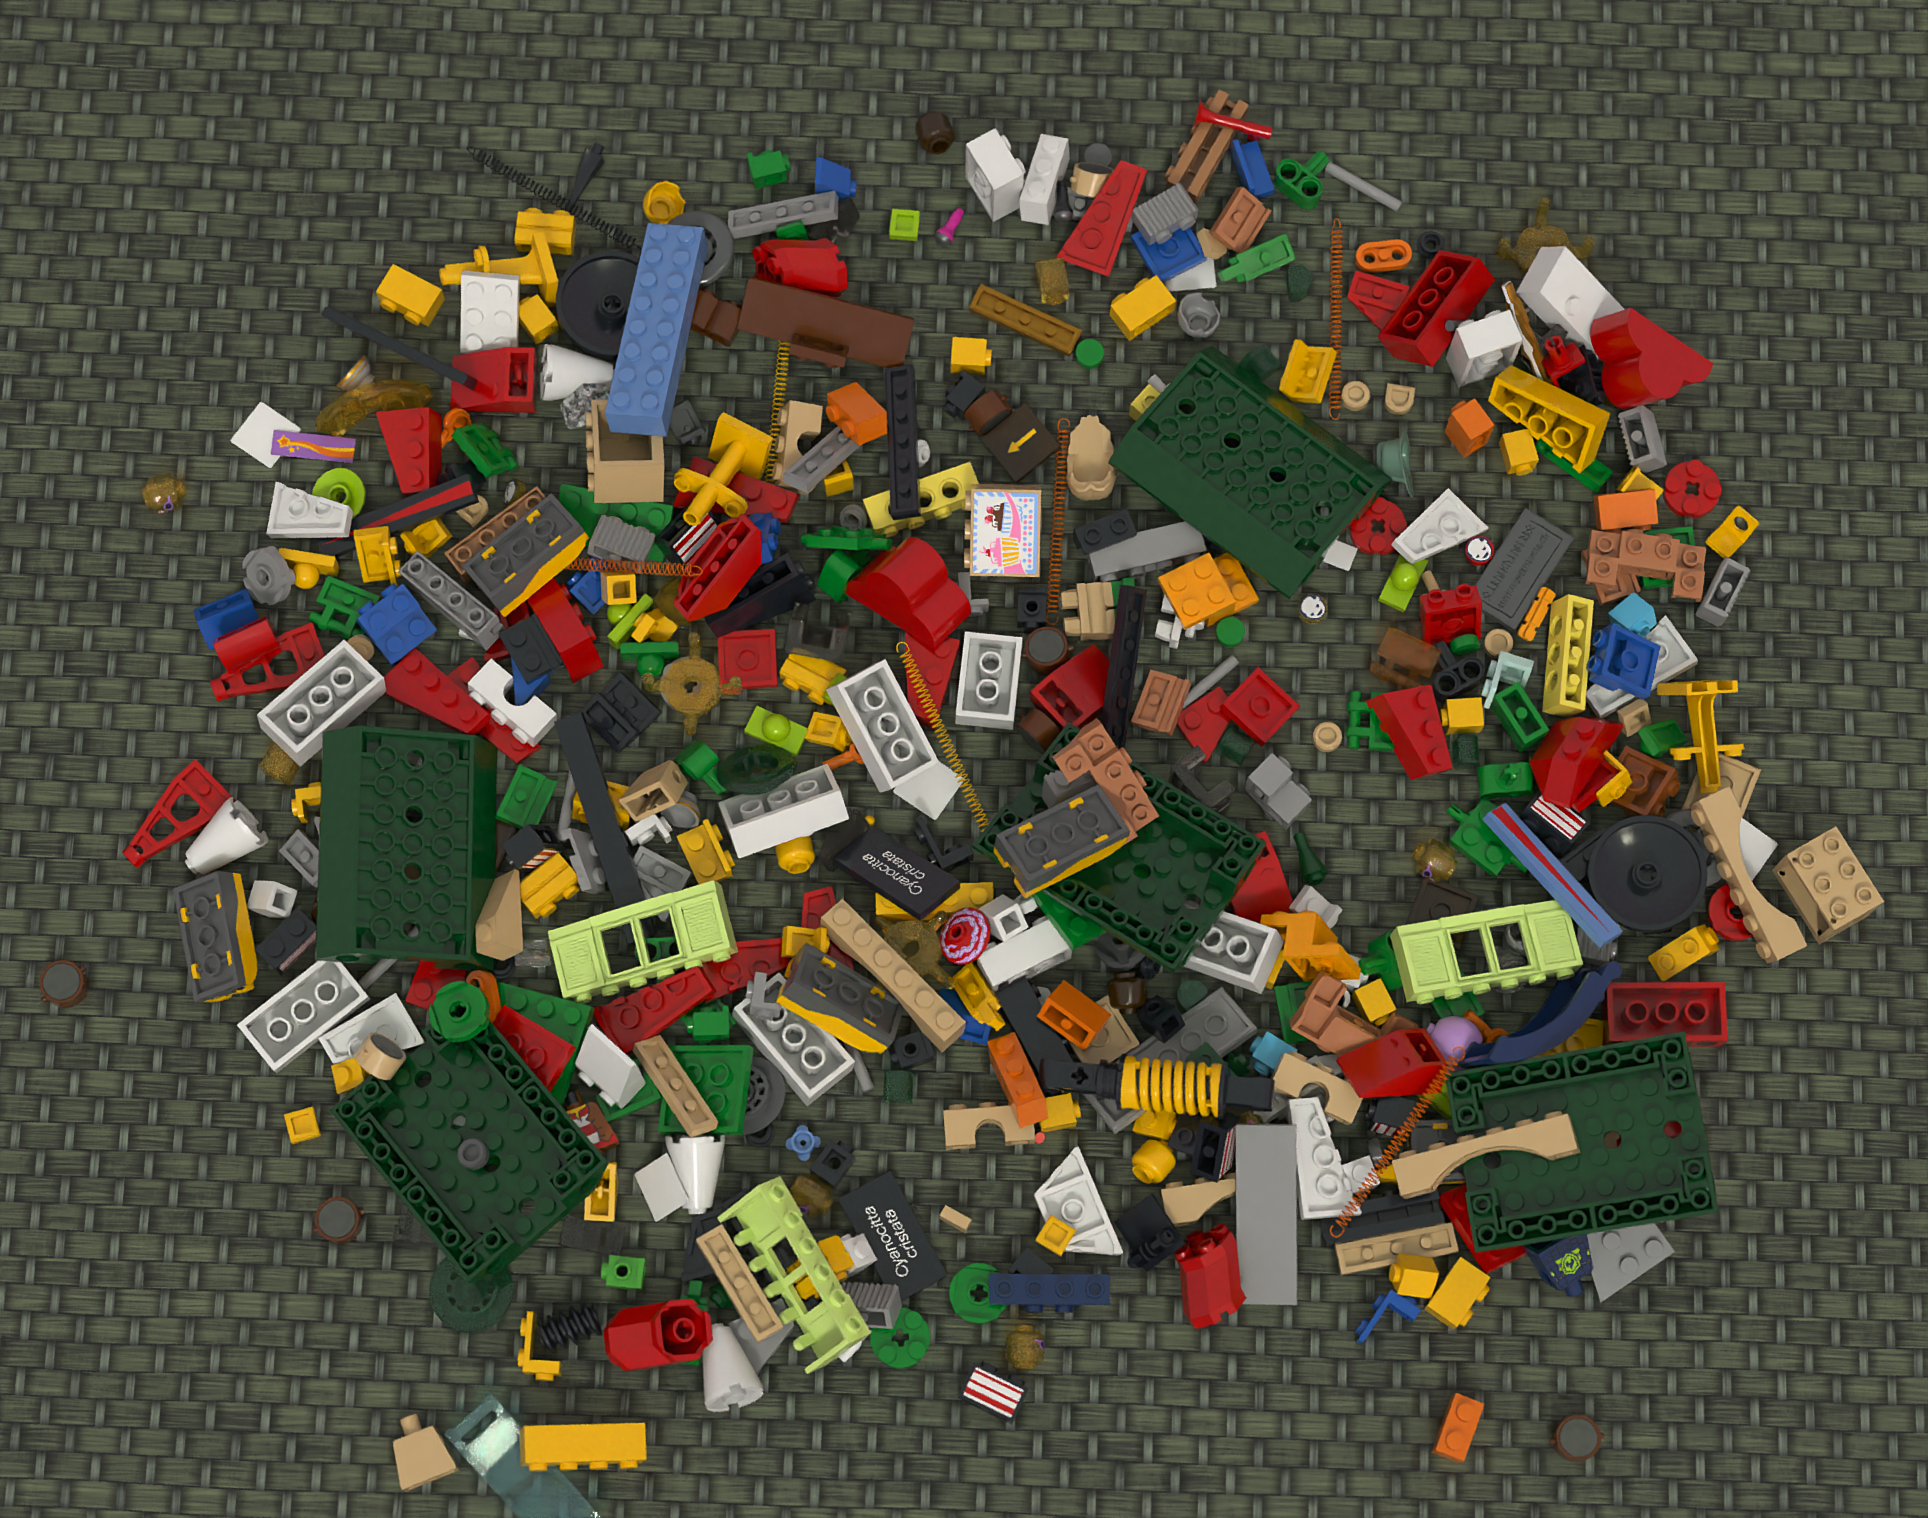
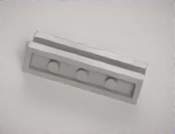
M1184 521L1137 532V535L1133 538L1086 556L1088 563L1091 565L1093 582L1104 583L1118 581V579L1124 577L1141 578L1146 575V572L1157 570L1158 573L1170 571L1176 565L1186 564L1205 555L1206 547L1203 535Z
M419 551L398 571L408 587L486 651L499 638L498 633L506 630L499 622L500 620L497 615Z

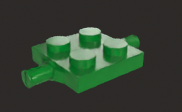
M833 526L832 528H820L817 534L803 533L801 535L802 545H807V547L847 550L869 549L871 551H890L892 548V540L890 538L885 539V534L875 533V528L849 530L850 527Z
M1485 797L1475 809L1468 813H1465L1454 803L1451 805L1446 813L1459 822L1456 833L1448 842L1451 846L1494 879L1510 863H1513L1526 873L1528 869L1482 820L1488 812L1497 808L1496 805Z

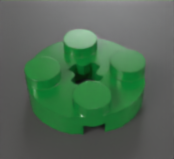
M456 981L445 985L436 993L435 996L437 998L434 1000L433 1006L430 1005L429 1019L433 1028L449 1042L470 1040L488 1027L490 1022L489 1002L485 994L476 986ZM461 1005L463 1009L466 1008V1012L462 1017H453V1014L457 1012V1006Z
M974 1263L961 1269L953 1277L949 1288V1299L954 1312L964 1321L972 1324H986L996 1320L1005 1310L1007 1305H989V1274H1001L995 1267L985 1263ZM980 1285L983 1286V1291L987 1292L988 1296L987 1298H982L981 1302H976L975 1297L971 1296L970 1292L971 1290H976L977 1286Z
M908 1308L900 1309L894 1329L872 1328L870 1334L871 1347L877 1358L887 1366L895 1369L910 1368L925 1356L930 1346L929 1327L919 1313ZM897 1330H902L903 1334L909 1335V1340H905L902 1347H899L897 1342H892L891 1339L892 1336L896 1335Z

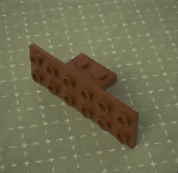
M751 276L748 279L737 328L748 333L791 343L789 354L802 361L815 360L822 362L823 365L830 368H837L838 366L844 368L846 358L891 368L903 366L914 318Z

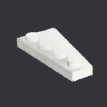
M1666 615L1644 637L1660 645L1651 691L1657 688V683H1666L1697 665L1698 659ZM1594 684L1586 692V702L1599 718H1605L1638 699V697L1621 689L1612 692L1597 684Z
M1318 1097L1287 1100L1289 1124H1297V1193L1301 1220L1339 1217V1215L1344 1217L1346 1215L1342 1210L1352 1214L1345 1208V1206L1355 1209L1348 1202L1351 1201L1356 1204L1351 1197L1353 1196L1351 1192L1352 1186L1349 1178L1345 1176L1340 1162L1342 1161L1338 1149L1334 1147L1330 1136L1331 1131ZM1354 1205L1358 1210L1357 1212L1351 1210L1354 1213V1215L1357 1216L1362 1214L1360 1207Z

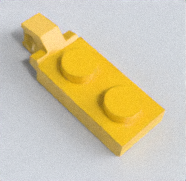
M974 962L966 964L950 979V982L971 1016L978 1020L979 1023L983 1024L986 1022L988 1026L990 1025L995 1031H998L1006 1024L1002 1016L997 1012L1002 1007L999 1003L1000 1001L977 964Z

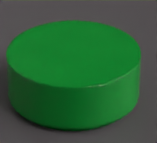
M1086 339L1078 344L1076 360L1080 366L1086 369H1093L1102 363L1104 349L1100 342L1094 339Z
M1234 617L1222 619L1216 628V638L1225 647L1239 645L1245 635L1243 623Z
M1466 634L1454 638L1450 642V648L1454 656H1463L1479 650L1480 644L1476 635Z

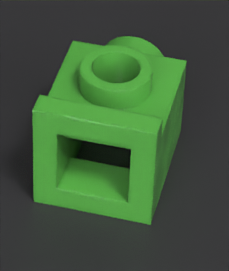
M610 1255L609 1262L603 1261L601 1279L606 1280L608 1288L643 1292L647 1261L645 1258ZM622 1266L628 1268V1273L624 1277L617 1275L618 1268Z

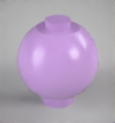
M1460 1016L1441 1018L1436 1025L1430 1023L1426 1029L1445 1060L1452 1063L1454 1062L1448 1056L1460 1060L1464 1054L1461 1048H1456L1452 1052L1455 1047H1463L1466 1051L1471 1042L1476 1041L1478 1044H1481L1483 1041L1477 1026L1470 1020ZM1451 1063L1449 1064L1455 1069V1071H1452L1447 1068V1070L1450 1073L1468 1070L1466 1068H1461L1460 1066H1455Z

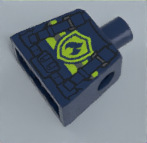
M1587 1235L1523 1246L1546 1284L1557 1290L1564 1289L1568 1297H1574L1583 1292L1584 1289L1580 1279L1593 1270Z

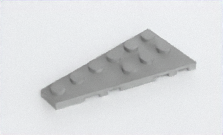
M1655 1223L1587 1235L1593 1263L1591 1273L1600 1302L1675 1252Z

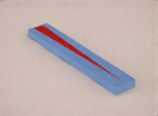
M1506 803L1484 816L1482 820L1599 948L1620 936L1623 930Z

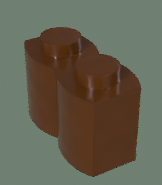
M708 289L698 290L690 330L704 335L719 344L731 347L739 332L737 327L742 307L731 300H727V302L718 300L717 295Z

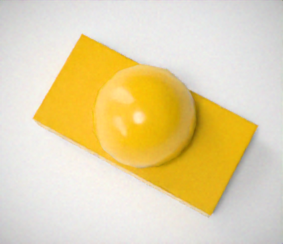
M279 548L278 552L295 574L294 584L301 589L314 587L319 580V574L338 576L339 565L335 556Z

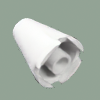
M544 345L541 360L543 369L540 372V397L542 400L551 401L610 392L615 371L613 363L556 345Z
M230 797L223 803L186 851L187 859L185 863L193 873L197 874L200 872L205 875L264 846L268 842L267 834L264 830L259 833L256 826L259 822L240 801L236 800L233 803V797Z
M670 1135L665 1136L668 1155L689 1199L686 1204L682 1205V1208L688 1209V1214L706 1213V1208L712 1207L725 1144V1135H718V1139H714V1136L710 1137V1135H698L692 1138L689 1135H677V1140L672 1141Z
M722 1323L711 1325L713 1341L702 1351L704 1403L707 1410L723 1412L729 1410L728 1405L738 1403L740 1408L756 1401L763 1395V1385L733 1331Z

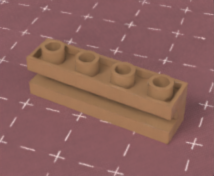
M1221 90L1217 92L1215 98L1210 96L1207 100L1205 107L1210 111L1243 121L1247 116L1249 104L1238 100L1237 104L1228 100L1229 94ZM1208 122L1198 123L1192 127L1190 134L1193 136L1190 142L1182 144L1177 155L1180 158L1176 166L1171 165L1164 177V180L1167 181L1166 190L1177 183H1181L1196 205L1238 130Z
M538 486L444 553L449 565L465 585L472 578L462 565L546 498Z

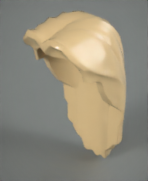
M1088 415L1087 417H1081L1080 424L1070 433L1066 480L1071 493L1081 500H1101L1108 497L1112 492L1117 477L1116 469L1108 464L1109 459L1114 453L1111 432L1105 425L1099 422L1098 416L1092 417Z

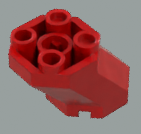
M827 238L816 241L772 239L762 242L760 246L752 250L756 266L754 277L834 298L840 297L842 295L841 292L848 288L846 264L844 260L838 261L836 254L840 253L837 245Z
M1224 1223L1205 1232H1202V1230L1192 1232L1186 1237L1187 1243L1174 1252V1258L1180 1268L1183 1311L1188 1322L1195 1329L1220 1322L1222 1320L1220 1314L1226 1310L1229 1315L1233 1314L1246 1300V1296L1241 1289L1237 1242Z
M693 1299L669 1300L662 1303L619 1310L607 1322L603 1330L605 1353L609 1357L610 1362L615 1366H619L623 1371L646 1370L698 1360L703 1354L702 1351L705 1347H708L713 1341L711 1317L705 1310L701 1311Z

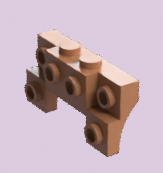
M1628 529L1627 531H1622L1621 534L1592 530L1589 535L1585 584L1595 583L1614 588L1617 572L1669 581L1673 578L1671 598L1678 596L1696 599V602H1700L1705 577L1706 547L1680 544V540L1672 539L1671 535L1663 533L1656 534L1655 536L1646 535L1638 529Z
M1097 718L1084 726L1067 746L1052 756L1069 783L1088 771L1095 783L1099 784L1130 830L1129 837L1123 845L1137 837V830L1159 817L1143 789L1147 785L1138 770L1132 772L1128 765L1132 762L1130 756L1123 747L1118 750Z
M1322 970L1305 991L1306 999L1289 1020L1291 1030L1315 1042L1322 1051L1326 1053L1331 1051L1339 1057L1396 1030L1419 1029L1418 1024L1395 1011L1380 1029L1338 1006L1337 1003L1347 990L1346 984Z

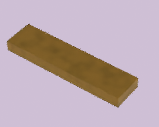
M980 284L968 307V311L1068 357L1071 356L1082 334L1081 329L983 284Z

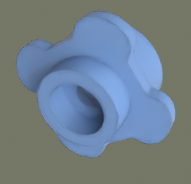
M801 1125L797 1127L792 1138L786 1140L785 1145L788 1150H793L798 1154L799 1160L807 1161L810 1158V1153L815 1148L820 1147L821 1140L818 1136H813L808 1131L807 1126ZM804 1140L806 1145L802 1146L800 1142Z

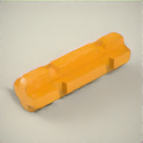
M1541 587L1536 595L1538 599L1533 601L1524 618L1526 623L1521 624L1517 632L1520 638L1526 641L1533 640L1537 632L1535 628L1540 627L1549 609L1547 605L1551 604L1555 598V593L1549 588Z

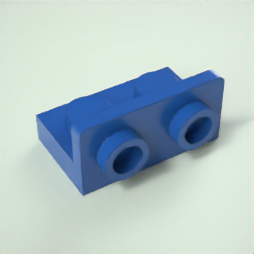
M589 555V556H588V558H589L590 561H591L592 558L594 559V561H595L596 559H599V558L594 557V556H592V555ZM576 570L567 578L566 583L568 585L566 588L569 593L591 615H594L605 604L601 597L600 571Z

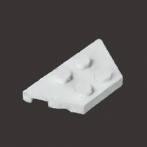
M1076 1147L1034 1194V1198L1045 1223L1050 1215H1053L1076 1230L1064 1252L1119 1256L1123 1254L1122 1248L1079 1147Z

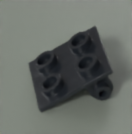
M1582 345L1578 349L1584 356L1585 363L1557 378L1561 390L1588 403L1593 402L1594 405H1602L1605 402L1606 393L1602 384H1600L1602 383V377L1599 376L1601 373L1598 368L1597 357L1591 350H1586L1585 345Z
M1153 1193L1114 1221L1133 1250L1127 1259L1128 1265L1133 1269L1144 1267L1146 1272H1148L1186 1244Z

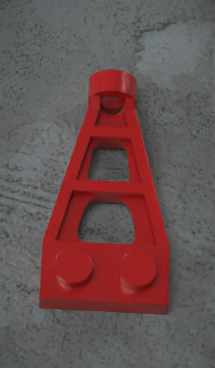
M311 622L283 633L277 637L281 645L280 648L229 670L219 678L211 680L210 685L217 702L236 696L286 690L325 656L313 623ZM283 651H291L298 666L297 671L292 675H275L270 668L271 660ZM258 664L263 665L267 679L252 685L246 684L243 679V673ZM226 682L230 684V688L228 690H226L224 686Z
M195 759L172 780L130 842V845L121 853L138 869L152 856L206 827L223 803L232 796ZM187 794L200 806V811L196 816L187 821H178L172 816L171 810L177 799L181 795ZM161 818H166L175 829L167 837L157 841L150 835V831ZM137 847H141L143 849V853L141 855L137 852Z

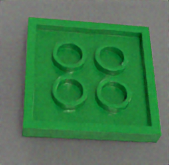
M749 1045L669 1046V1049L718 1120L715 1130L701 1135H743L754 1048ZM662 1096L657 1132L662 1135H688Z

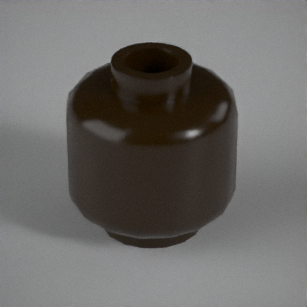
M928 112L915 125V132L920 146L928 153H944L954 142L955 134L949 118L943 113Z
M1136 971L1114 973L1113 978L1107 982L1110 1006L1114 1009H1120L1121 1015L1135 1014L1138 1011L1137 1007L1145 1005L1147 1000L1145 980L1143 977L1137 976Z

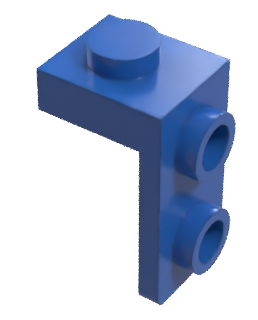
M1390 1290L1387 1295L1380 1293L1371 1307L1376 1310L1370 1320L1364 1318L1355 1333L1360 1335L1356 1343L1361 1345L1365 1341L1386 1307H1389L1412 1323L1421 1311V1309L1416 1307L1418 1302L1411 1296H1400L1393 1290Z

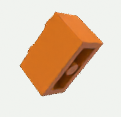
M857 382L827 393L826 414L829 420L835 422L842 429L845 436L850 437L858 446L887 434V411Z
M1475 398L1468 403L1465 400L1461 401L1451 409L1452 413L1447 419L1448 423L1444 431L1463 458L1486 445L1495 426Z
M1655 489L1593 495L1597 530L1620 534L1622 533V528L1633 527V529L1645 531L1651 530L1650 524H1658Z
M1063 980L1049 995L1037 1017L1085 1051L1101 1033L1112 1014Z
M1458 1393L1453 1394L1431 1453L1459 1464L1464 1462L1484 1404Z

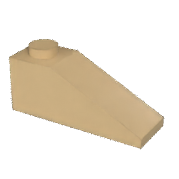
M514 869L494 880L475 925L477 953L504 961L523 951L519 870Z

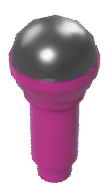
M957 208L951 214L945 226L935 232L934 238L939 246L946 247L953 242L954 231L963 218L964 211Z

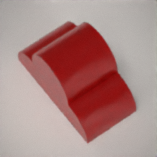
M1632 308L1593 320L1590 333L1591 343L1597 356L1604 362L1602 386L1608 399L1621 409H1632L1671 398L1678 393L1681 387L1701 382L1711 372L1712 362Z
M915 537L906 538L898 547L892 546L890 551L882 550L847 583L848 587H846V594L934 649L971 614L968 598L961 588L948 578V571L941 556L928 543Z

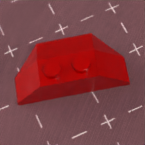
M742 513L736 518L718 524L688 563L691 564L690 575L700 574L701 569L703 573L692 577L689 575L681 577L678 595L675 597L673 605L686 620L691 622L727 609L761 565V530L747 515Z
M1597 716L1575 717L1556 721L1529 761L1543 800L1570 809L1604 758L1603 752L1610 749L1623 729V723Z

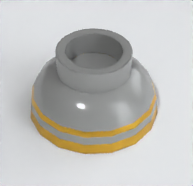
M363 355L336 386L346 391L355 389L361 394L375 378L370 373L371 366L368 359Z
M683 791L677 804L660 811L661 817L663 816L670 825L682 829L695 828L698 826L701 817L697 798L688 791Z

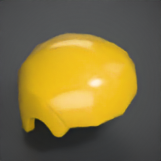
M663 181L656 183L646 192L643 199V210L651 223L667 224L674 217L683 213L685 200L679 193L680 188L678 185Z

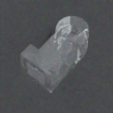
M583 383L560 404L567 428L574 429L586 425V412H591V400H608L609 393L606 384Z

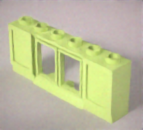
M714 880L548 931L562 996L566 1000L581 1004L592 1001V997L602 994V996L617 994L620 992L619 988L630 985V988L644 986L647 984L648 979L655 977L667 979L674 976L675 971L684 968L689 970L696 966L703 967L702 963L707 961L723 962L731 958L730 954L738 952L722 886ZM669 911L680 954L651 963L640 920ZM630 923L641 966L612 974L602 931Z
M1556 900L1527 905L1521 904L1397 926L1390 934L1406 1001H1417V1004L1432 1002L1435 1000L1434 997L1445 996V999H1454L1462 996L1463 992L1473 991L1475 995L1489 992L1492 987L1501 986L1502 990L1512 989L1519 986V983L1529 981L1530 985H1536L1547 981L1546 978L1556 976L1557 980H1565L1575 976L1574 973L1583 965L1571 916ZM1518 922L1529 966L1500 970L1489 927ZM1479 929L1490 972L1461 977L1450 934Z
M780 1176L758 1185L717 1217L720 1223L735 1216L737 1217L744 1230L733 1237L734 1243L737 1246H743L751 1242L759 1255L748 1263L749 1269L752 1272H757L766 1268L774 1281L763 1289L764 1295L767 1298H772L781 1294L789 1308L780 1313L778 1318L782 1324H788L796 1320L804 1335L794 1340V1348L801 1351L811 1346L818 1359L805 1368L807 1374L828 1365L871 1334L851 1297L843 1290L803 1221L800 1209ZM785 1237L802 1264L789 1275L786 1274L772 1249L773 1246ZM805 1274H808L823 1300L809 1312L793 1286Z

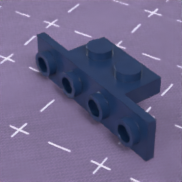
M989 1274V1305H1019V1308H1025V1313H1043V1308H1055V1313H1073V1308H1079V1305H1110V1274Z

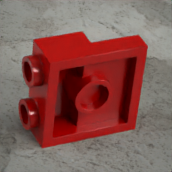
M1460 584L1456 589L1447 591L1433 589L1428 594L1420 596L1419 615L1422 621V644L1424 650L1430 649L1432 645L1439 641H1445L1446 645H1450L1454 638L1466 634H1474L1478 637V640L1481 639L1482 600L1476 585Z

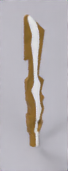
M1507 281L1501 285L1506 300L1505 309L1506 311H1511L1523 339L1521 354L1530 360L1533 376L1554 386L1552 380L1547 378L1541 361L1544 359V356L1529 325L1530 320L1525 308L1517 296L1512 282Z

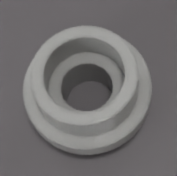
M850 504L841 511L840 523L842 526L850 527L849 530L865 528L868 523V515L859 505ZM851 514L856 516L858 520L853 519Z

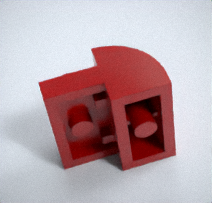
M267 616L213 639V646L227 671L281 647L276 637V630L272 622H269Z

